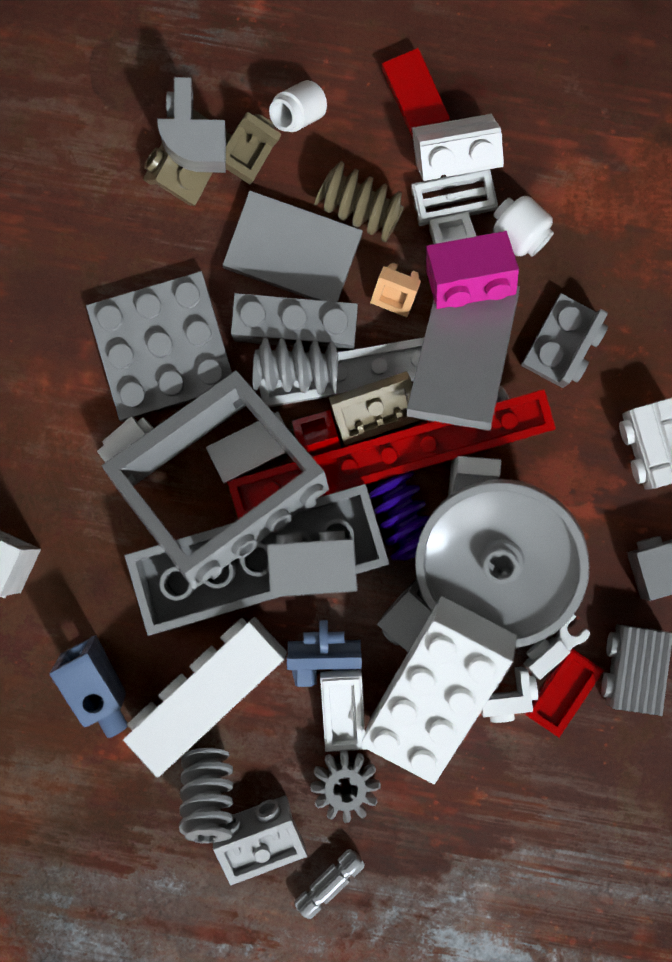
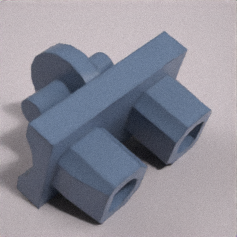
M320 620V632H303L304 641H288L287 670H292L295 686L312 687L316 685L317 670L333 669V671L362 669L361 640H344V631L328 632V620Z

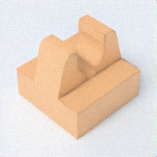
M395 263L389 264L388 267L383 266L370 303L408 317L421 283L419 273L412 271L411 275L408 276L396 271L398 264Z

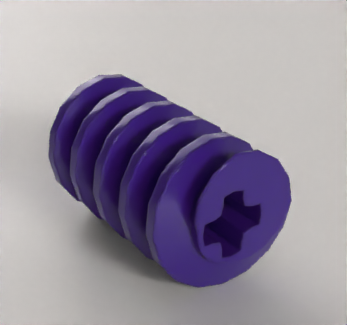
M414 470L377 483V487L369 493L370 499H382L383 501L374 509L375 514L388 515V518L379 525L380 529L394 531L385 540L386 545H399L400 547L391 555L392 560L405 561L416 557L417 546L423 527H425L430 518V515H417V512L426 505L425 501L412 500L411 498L420 490L419 485L406 484V481L415 474Z

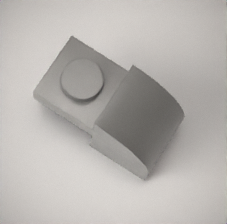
M174 77V92H167L166 95L167 117L174 119H157L159 133L167 154L179 166L190 171L226 173L225 120L193 119L192 80L190 77Z

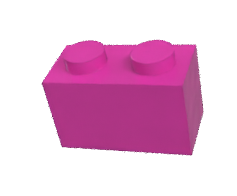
M507 231L426 246V272L436 309L446 307L457 308L468 303L489 299L500 300L507 296L516 295L519 268Z

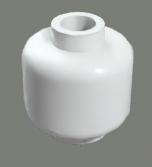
M522 196L515 201L509 197L493 214L497 219L493 233L507 231L515 256H524L528 253L533 257L554 234L550 229L553 223L552 216L529 196Z

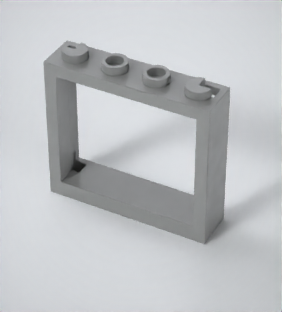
M237 370L101 465L113 485L193 589L200 586L210 577L215 580L225 566L236 558L240 559L249 555L260 540L270 533H277L284 529L294 515L305 507L315 506L316 499L329 490L323 469ZM247 406L303 473L187 557L133 486Z

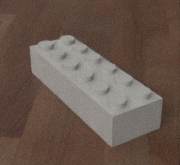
M366 484L317 498L315 506L302 509L291 518V521L284 529L264 537L257 543V546L249 555L240 559L236 558L222 569L221 574L215 580L210 577L195 589L191 587L160 545L125 555L147 635H153L281 597H270L267 545L277 544V535L302 534V542L319 541V533L344 531L345 539H354L356 574L389 565ZM232 524L175 541L188 557Z

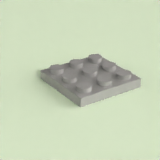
M202 271L86 305L119 421L121 422L126 421L131 416L137 418L192 402L232 374Z

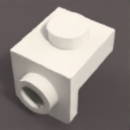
M523 666L515 667L517 691L492 694L480 712L483 717H490V722H509L515 720L514 714L533 712L532 701L538 700L537 682L535 676H529L528 670Z

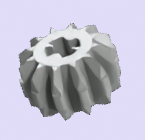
M341 750V762L336 763L332 755L328 754L325 756V762L329 770L320 766L315 767L314 775L322 781L311 783V792L321 794L315 800L317 808H323L330 804L327 811L329 819H333L338 810L343 811V821L349 823L351 820V810L355 809L357 815L361 818L366 816V810L362 803L376 806L378 802L377 797L370 792L380 789L381 784L377 779H369L376 772L374 764L360 769L364 762L363 754L358 753L351 763L348 762V751ZM341 778H349L350 784L357 785V787H350L351 793L342 794L341 787L334 785L335 783L340 785Z

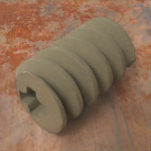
M340 161L328 173L318 192L314 205L319 204L325 198L324 210L328 213L332 212L339 205V219L345 220L354 213L353 226L358 228L368 220L367 233L373 235L382 227L381 240L387 242L405 207L401 205L402 192L397 191L388 199L386 198L387 184L384 183L376 191H373L372 176H369L360 184L358 183L359 170L355 168L346 177L343 175L345 162Z

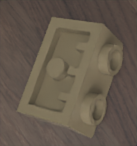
M407 371L329 397L336 425L344 446L370 440L373 436L390 430H402L411 423L422 420L407 417V406L413 386Z

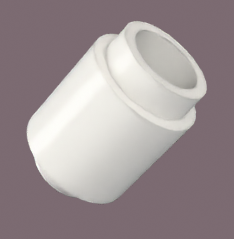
M309 80L302 81L274 97L269 108L270 119L275 127L281 131H299L324 116L327 109L326 96L321 87L315 82Z
M131 416L102 441L104 445L97 452L106 463L154 428L144 417L137 421Z

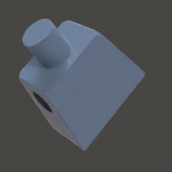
M95 635L61 653L49 674L81 725L88 727L98 721L107 738H111L128 727V723L120 708H122L126 692L98 637Z

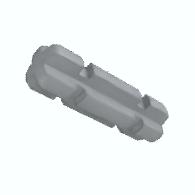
M351 849L346 850L337 859L339 863L336 866L332 864L309 886L310 892L304 891L295 900L294 905L303 917L313 918L322 909L321 904L323 902L327 904L350 882L348 877L351 875L355 877L364 868L365 864L362 858Z

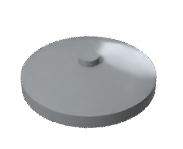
M493 479L480 481L459 489L447 497L434 510L418 542L416 575L422 596L431 611L434 610L439 599L443 596L516 634V648L546 639L571 619L586 591L589 576V554L584 534L577 520L556 497L537 486L525 482Z

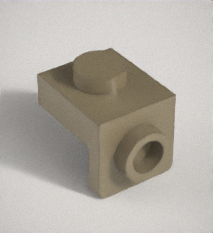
M246 112L226 145V169L248 184L254 181L270 151L281 136V133L275 130L274 124L269 119L259 114L252 115Z

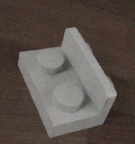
M561 293L556 299L521 366L561 388L570 384L572 380L577 383L589 364V361L584 359L591 345L597 347L608 329V326L603 324L608 312L603 309L595 312Z
M287 796L266 800L255 807L232 814V822L220 825V828L232 831V838L212 843L213 851L230 886L307 857L306 847L292 817Z

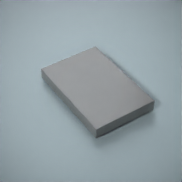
M249 191L227 251L223 268L312 300L338 302L363 230Z

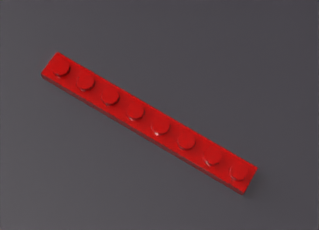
M545 389L496 403L490 431L433 421L312 457L325 472L329 490L320 497L455 459L458 456L462 457L556 430ZM295 462L227 481L238 520L302 474L303 471Z

